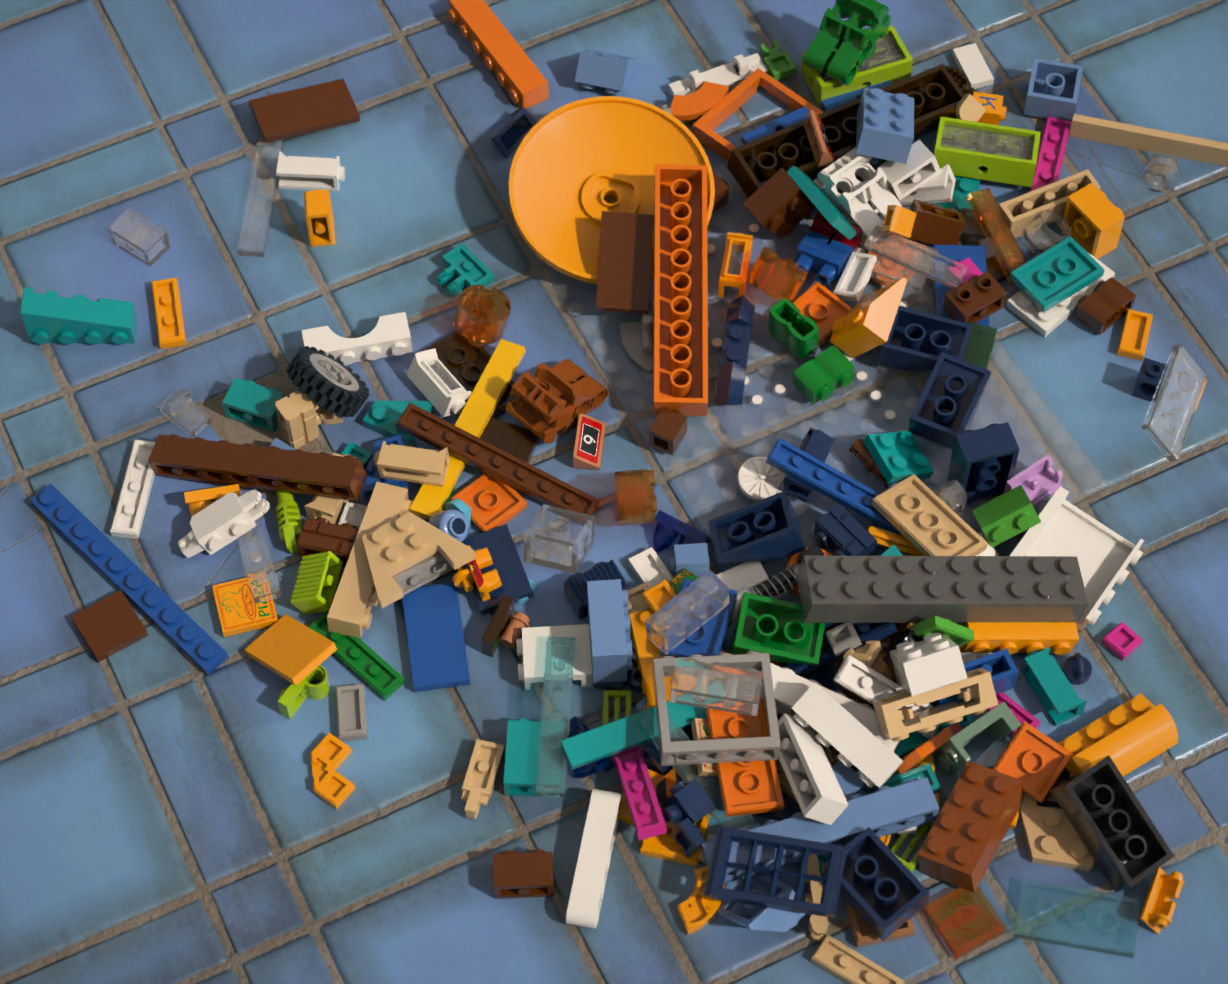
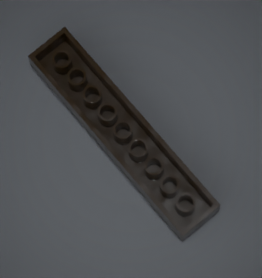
M943 64L881 89L884 92L902 93L914 98V138L938 129L940 116L957 119L956 106L964 96V93ZM862 97L817 115L823 123L835 161L856 147L857 112ZM806 120L732 150L727 168L747 198L755 193L781 168L788 171L792 166H796L811 180H815L818 178L819 172L828 167H818L816 165L804 127Z

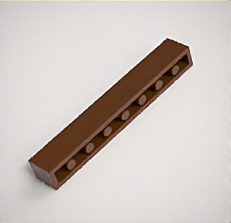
M158 434L148 460L156 476L225 485L239 484L241 487L354 501L358 499L366 475L360 459L351 455L343 457L325 452L318 454L305 452L300 449L285 450L275 446L260 447L250 443L235 444L225 440L210 441L200 437H195L194 439L185 438L175 434L169 436Z

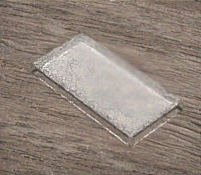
M1182 344L1173 345L1141 427L1169 461L1178 460L1208 381L1206 374Z

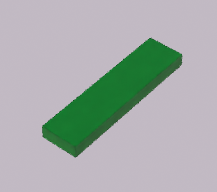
M329 611L324 612L308 626L333 641L337 647L333 655L384 701L405 683V678L361 639L329 632L327 622Z

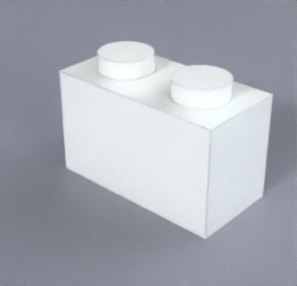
M920 140L912 144L906 164L888 160L877 168L881 167L889 184L888 189L899 201L942 173L934 154Z

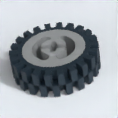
M301 347L286 370L288 378L293 380L294 386L300 387L298 390L302 394H308L307 398L312 401L314 399L317 401L316 405L321 408L325 406L326 410L331 413L334 410L338 416L354 417L370 394L368 393V387H365V382L359 380L361 377L358 374H353V370L349 366H343L344 362L341 360L336 361L333 355L329 354L327 356L325 351L321 349L318 351L315 347Z

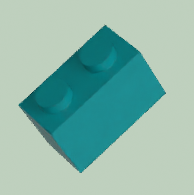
M235 377L222 401L225 417L274 432L279 424L275 402L284 398L285 395L277 388H267L256 384L252 380H242Z

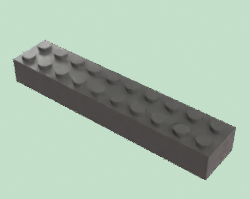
M804 556L797 572L805 623H919L934 615L943 619H949L952 622H1079L1088 606L1077 556Z

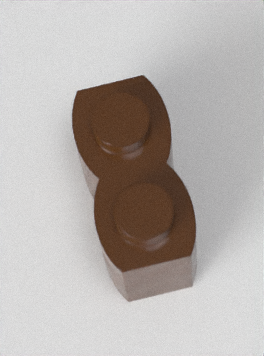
M1113 277L1106 281L1102 280L1097 284L1093 293L1089 296L1084 295L1078 301L1076 317L1097 334L1101 335L1117 320L1122 318L1126 314L1127 309L1133 307L1136 295Z

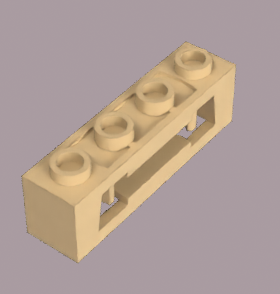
M978 668L966 672L967 679L911 696L905 691L873 701L881 735L892 739V741H900L908 738L909 733L919 730L921 733L929 732L936 729L937 724L943 722L953 724L962 721V716L971 713L975 716L988 713L990 711L989 708L998 705L990 672ZM958 694L959 699L965 700L960 703L952 701L914 714L912 708L907 707L910 704H914L917 707Z

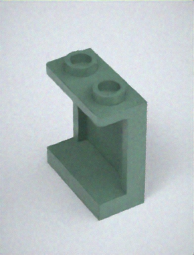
M1002 702L955 734L935 752L938 755V762L945 771L955 775L971 760L963 747L986 731L996 745H998L1017 730L1021 724L1006 703Z

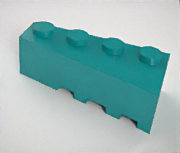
M24 287L20 314L30 343H89L93 345L99 343H115L119 345L135 343L138 317L133 302L98 298L96 302L84 297V295L74 294V298L57 296L58 292L47 290L46 294L33 293L34 288Z

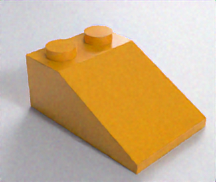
M903 277L869 294L842 317L838 318L832 326L833 332L830 342L852 358L886 343L907 279Z

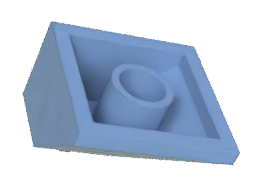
M761 873L756 874L751 878L749 892L768 895L771 878ZM780 881L777 882L775 896L794 899L795 892L792 887ZM726 901L717 910L718 915L750 930L787 932L795 927L805 915V913Z

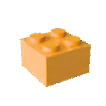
M1090 183L1068 196L1061 229L1087 252L1099 259L1117 248L1125 216L1120 208L1115 207L1107 199L1102 190H1099L1093 183Z

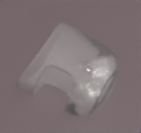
M1042 210L1024 228L1022 241L1031 253L1038 256L1068 238L1072 233L1071 226L1056 213ZM1050 220L1056 222L1064 236L1054 233L1046 223Z

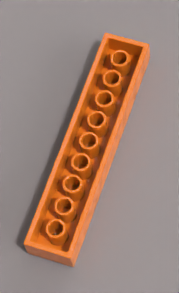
M655 164L653 415H659L662 408L665 407L670 410H677L685 416H707V165Z

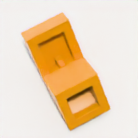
M888 205L882 231L893 233L897 237L910 238L917 213L898 205Z

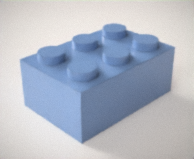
M864 88L857 112L856 154L906 164L914 140V98L902 93L884 92L878 88Z
M621 579L587 581L593 683L627 681V671L632 670V640H630L628 591L622 590Z

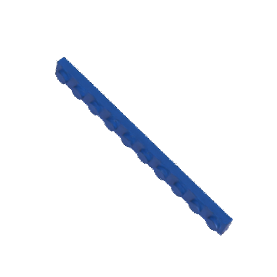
M52 484L30 499L31 505L119 591L121 590L207 676L229 658L228 653Z

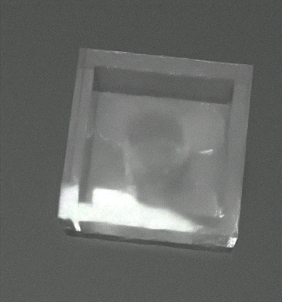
M543 504L524 534L523 561L537 566L576 574L594 543L595 516Z

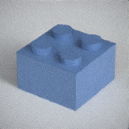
M1034 58L1023 115L1041 118L1049 116L1072 121L1076 110L1083 66Z

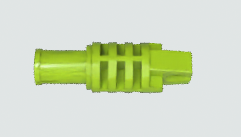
M276 491L278 504L275 508L279 538L280 541H285L286 547L291 554L298 552L297 542L303 528L299 505L294 501L293 493Z

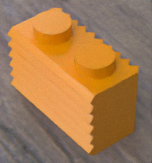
M327 189L304 192L305 218L310 246L334 245L335 229L330 192Z

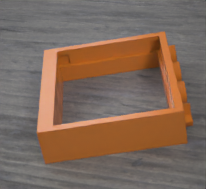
M757 68L693 124V134L700 143L729 162L732 150L737 147L713 130L757 93V87L759 86L794 111L804 106L809 111L814 110L817 115L823 113V111Z

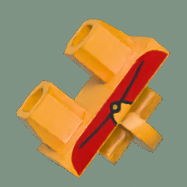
M487 547L475 550L476 559L467 563L469 569H465L464 565L457 569L458 572L452 579L456 587H464L466 592L473 590L472 583L475 582L483 602L491 599L490 591L502 586L496 569L483 574L480 569L493 564Z

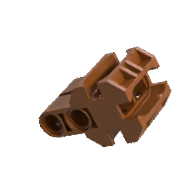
M565 359L551 368L545 363H541L537 366L533 377L527 371L513 384L510 394L517 395V397L507 403L505 410L544 442L550 444L555 441L559 430H561V434L564 436L573 429L578 422L579 413L587 414L599 407L607 398L609 391L593 377L587 376V373L570 359Z

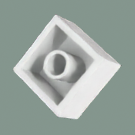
M932 633L926 635L923 641L914 644L912 641L904 642L897 645V649L889 651L898 684L911 696L967 679L959 646L944 634Z

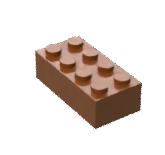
M969 761L917 854L921 872L975 893L1025 799L1022 780Z

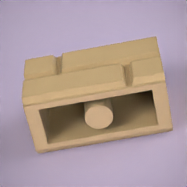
M299 390L289 394L290 397L285 396L275 402L281 435L288 445L294 449L305 445L306 441L310 442L318 438V425L321 424V419L316 412L319 409L318 405H316L317 402L314 399L312 401L309 400L307 394H302Z

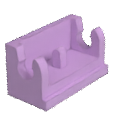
M1047 454L1006 481L1004 493L1022 485L1033 507L1053 495L1060 486H1063L1061 484L1063 472L1061 469L1054 472L1052 469L1053 459Z

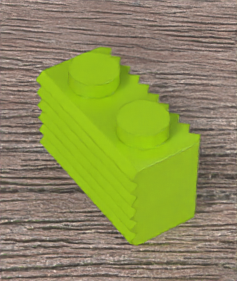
M331 551L302 556V561H300L301 565L298 568L297 580H295L296 584L294 585L295 589L292 591V599L290 601L306 615L329 611L334 599L343 562Z

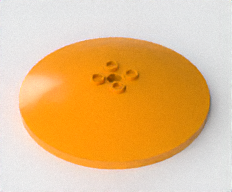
M599 96L586 98L566 104L552 111L533 126L524 137L515 153L510 169L508 186L510 209L520 235L539 258L555 270L571 278L597 284L602 211L654 215L655 164L707 165L708 227L715 196L712 168L702 145L694 134L665 110L641 100L627 97ZM606 195H614L617 198V202L609 204L603 198ZM654 223L650 280L654 278Z

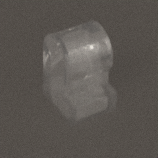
M952 480L935 490L934 493L958 516L964 513L967 494L961 483L957 480Z

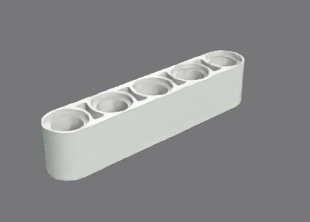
M598 789L592 790L567 908L566 924L593 929L597 927L619 821L618 809L619 803L622 802V793Z

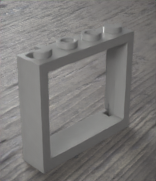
M749 652L741 655L721 653L717 656L695 654L689 657L674 658L672 656H663L659 659H653L652 678L661 766L778 760L781 745L769 653ZM761 672L768 737L670 742L664 677Z

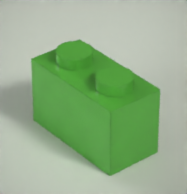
M1022 485L972 510L992 548L1041 523Z

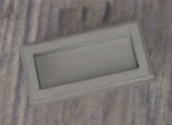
M364 684L335 686L339 740L368 739Z

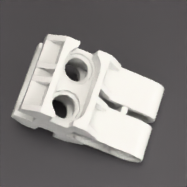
M855 147L819 172L818 178L813 181L849 224L863 229L861 245L864 248H870L890 233L882 231L888 205L903 206L888 189L887 177L881 167L875 171L869 163L872 157L856 154ZM859 176L860 178H862L863 182L856 179V177ZM836 188L841 189L843 194L838 193Z

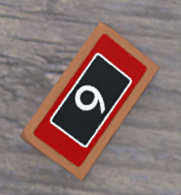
M810 110L804 127L816 165L818 167L829 166L835 160L823 123L815 111Z
M579 413L573 452V468L600 470L606 423Z

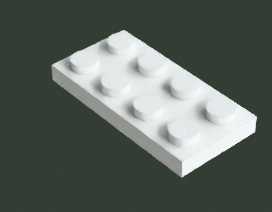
M1087 252L1104 269L1102 277L1044 313L1021 290L1007 300L1006 307L1042 336L1046 337L1077 311L1076 305L1081 297L1084 295L1089 296L1093 293L1100 281H1106L1111 277L1114 278L1115 272Z

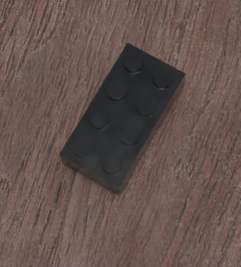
M1109 755L1091 762L1050 791L1115 892L1133 887L1174 857V854Z

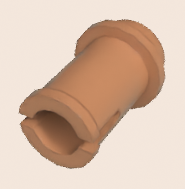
M518 611L509 616L510 622L499 637V642L510 649L515 648L517 639L522 634V628L529 627V617Z

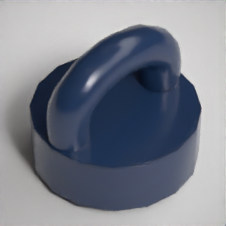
M1077 652L1074 656L1066 659L1063 673L1070 683L1084 684L1091 676L1092 666L1087 658Z

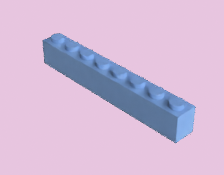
M911 778L896 787L885 786L869 795L863 796L858 794L847 799L849 806L831 825L804 817L802 811L788 819L781 821L774 819L758 828H743L740 830L845 847L868 827L880 838L936 821L939 815V806L928 778ZM716 837L702 844L703 858L708 872ZM733 841L729 862L747 864L751 843ZM758 845L754 866L773 868L777 848ZM784 849L781 867L801 861L803 852ZM727 867L724 884L745 878L746 870ZM753 871L752 876L762 872Z

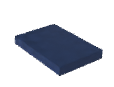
M507 524L466 538L462 542L467 546L470 545L474 551L488 548L493 564L480 569L483 574L496 569L502 583L501 587L489 592L491 599L484 602L475 582L472 583V591L481 615L496 610L502 597L505 595L514 598V603L518 602L519 599L534 596ZM465 564V569H469L468 564Z

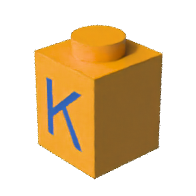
M981 92L973 93V97L987 109L977 122L999 125V121H1005L1007 107L1002 106L1003 96Z

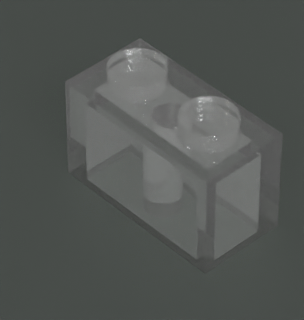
M127 208L108 227L113 244L150 267L171 247L168 232L162 225L152 223L144 214L136 213L130 208Z

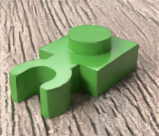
M772 40L773 49L766 48L764 43L761 44L760 52L764 57V64L771 77L779 80L796 74L797 67L786 50L779 52L777 40Z

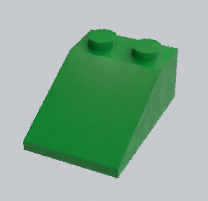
M744 592L739 600L730 654L741 655L749 652L769 653L770 662L817 666L825 623H805L802 604Z

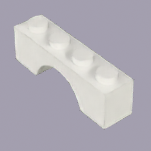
M406 312L379 316L375 328L367 335L358 338L341 337L335 334L328 326L302 330L304 346L309 348L315 347L318 351L321 349L325 351L327 356L331 354L336 361L341 360L344 362L343 365H350L354 362L377 360L393 355L401 356L405 353L413 352Z

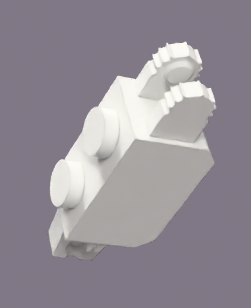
M252 489L240 497L236 493L226 494L192 516L189 522L192 531L178 541L182 553L187 558L204 550L210 555L214 554L256 527L255 520L268 512L270 503L264 498L261 499L262 494L256 489Z

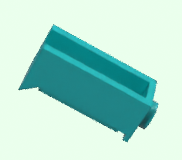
M1046 648L1040 652L1032 651L1024 658L1021 672L1053 724L1057 726L1082 715L1087 701L1078 698L1077 693L1054 657L1049 655L1051 649Z

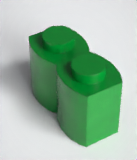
M781 299L769 308L768 329L770 333L779 341L786 343L788 349L795 356L805 359L818 349V326L809 317L801 315L800 310L794 303Z
M834 345L797 368L793 372V384L812 404L819 401L823 402L832 395L833 390L840 387L845 388L853 381L855 366Z

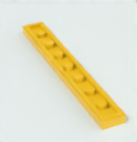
M503 339L500 340L455 426L478 438L481 437L526 353L524 346ZM449 455L450 464L444 487L422 484L409 508L410 512L428 520L435 513L440 512L466 463Z

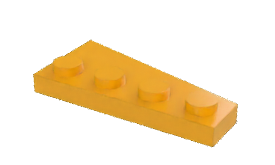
M647 609L630 613L629 616L630 636L633 649L636 650L637 654L636 662L638 671L640 670L643 694H646V707L650 709L655 707L652 678L653 659L663 657L660 656V649L666 630L652 610ZM692 676L664 677L667 702L699 691Z

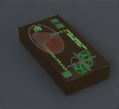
M506 595L502 597L482 638L483 654L493 657L500 643L499 637L510 622L509 616L515 612L514 598Z

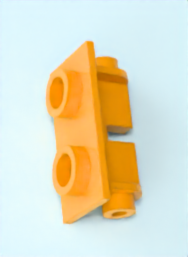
M1160 867L1155 871L1140 919L1156 934H1159L1161 929H1166L1167 925L1171 924L1176 903L1170 900L1178 899L1181 888L1184 885L1181 873L1173 871L1171 875H1167Z

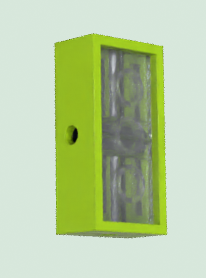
M893 25L889 26L883 39L879 37L875 43L876 51L872 57L863 62L849 85H845L827 76L826 73L823 74L803 64L806 51L802 52L801 73L820 107L821 101L889 80L891 84H895L911 77L913 59Z
M940 116L934 156L940 169L949 163L955 176L1032 187L1041 132Z

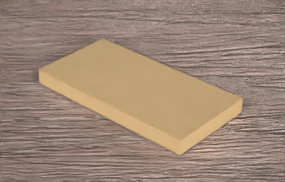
M915 474L872 498L871 505L924 556H976L987 549L988 543Z

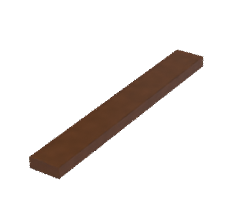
M412 403L408 404L396 423L398 429L439 450L447 447L449 455L586 526L599 506L600 500Z

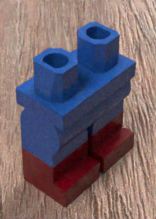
M818 211L807 235L804 236L802 242L797 247L794 273L803 277L807 275L809 270L815 272V280L824 286H828L832 280L837 282L852 251L857 252L861 246L863 229L851 225L856 231V235L849 240Z

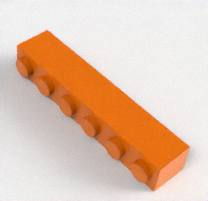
M448 0L449 10L447 14L450 21L458 25L464 39H469L475 53L482 56L489 71L493 70L499 84L507 88L514 103H518L521 107L528 109L549 99L548 81L484 0Z

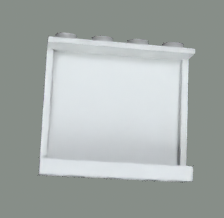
M1060 486L1039 514L1041 523L1029 528L1010 556H1077L1088 600L1087 608L1079 622H1076L1077 629L1082 632L1088 623L1092 626L1095 624L1102 613L1098 610L1100 605L1103 603L1107 606L1116 593L1112 590L1114 585H1122L1130 573L1125 570L1129 564L1135 566L1143 554L1139 549L1144 540L1140 539L1137 545L1129 542L1066 501L1065 499L1069 491Z

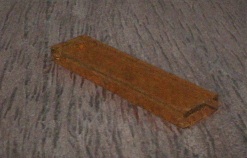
M987 188L971 193L966 199L1011 287H1016L1010 279V274L1027 263L990 189Z

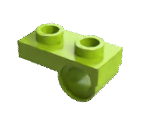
M319 665L298 685L295 686L291 683L289 687L283 688L278 696L281 715L291 719L307 697L313 700H320L328 695L330 685L327 672L323 666ZM314 680H321L318 684H310Z

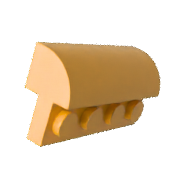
M1140 693L1058 744L1073 754L1065 766L1070 772V777L1091 762L1108 755L1124 777L1178 743V731L1166 708L1162 704L1155 707Z

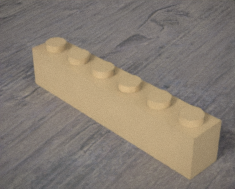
M376 482L327 616L329 632L361 639L364 629H369L372 621V613H370L372 606H377L379 601L364 550L362 536L410 512L409 508L412 505V500H409L407 488Z

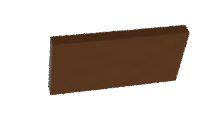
M344 79L249 100L250 109L265 143L360 121L359 112Z
M602 211L595 311L648 314L654 215Z

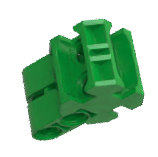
M835 0L836 3L832 10L828 8L823 15L820 30L807 49L803 64L823 74L826 73L827 76L845 85H849L863 62L872 57L876 51L875 43L879 37L884 38L891 22V16L887 14L889 8L875 0Z

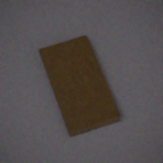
M462 326L423 351L436 348L438 359L466 391L473 392L491 356L473 335ZM512 379L491 418L496 419L506 413L507 403L517 397V395L510 394L514 384Z

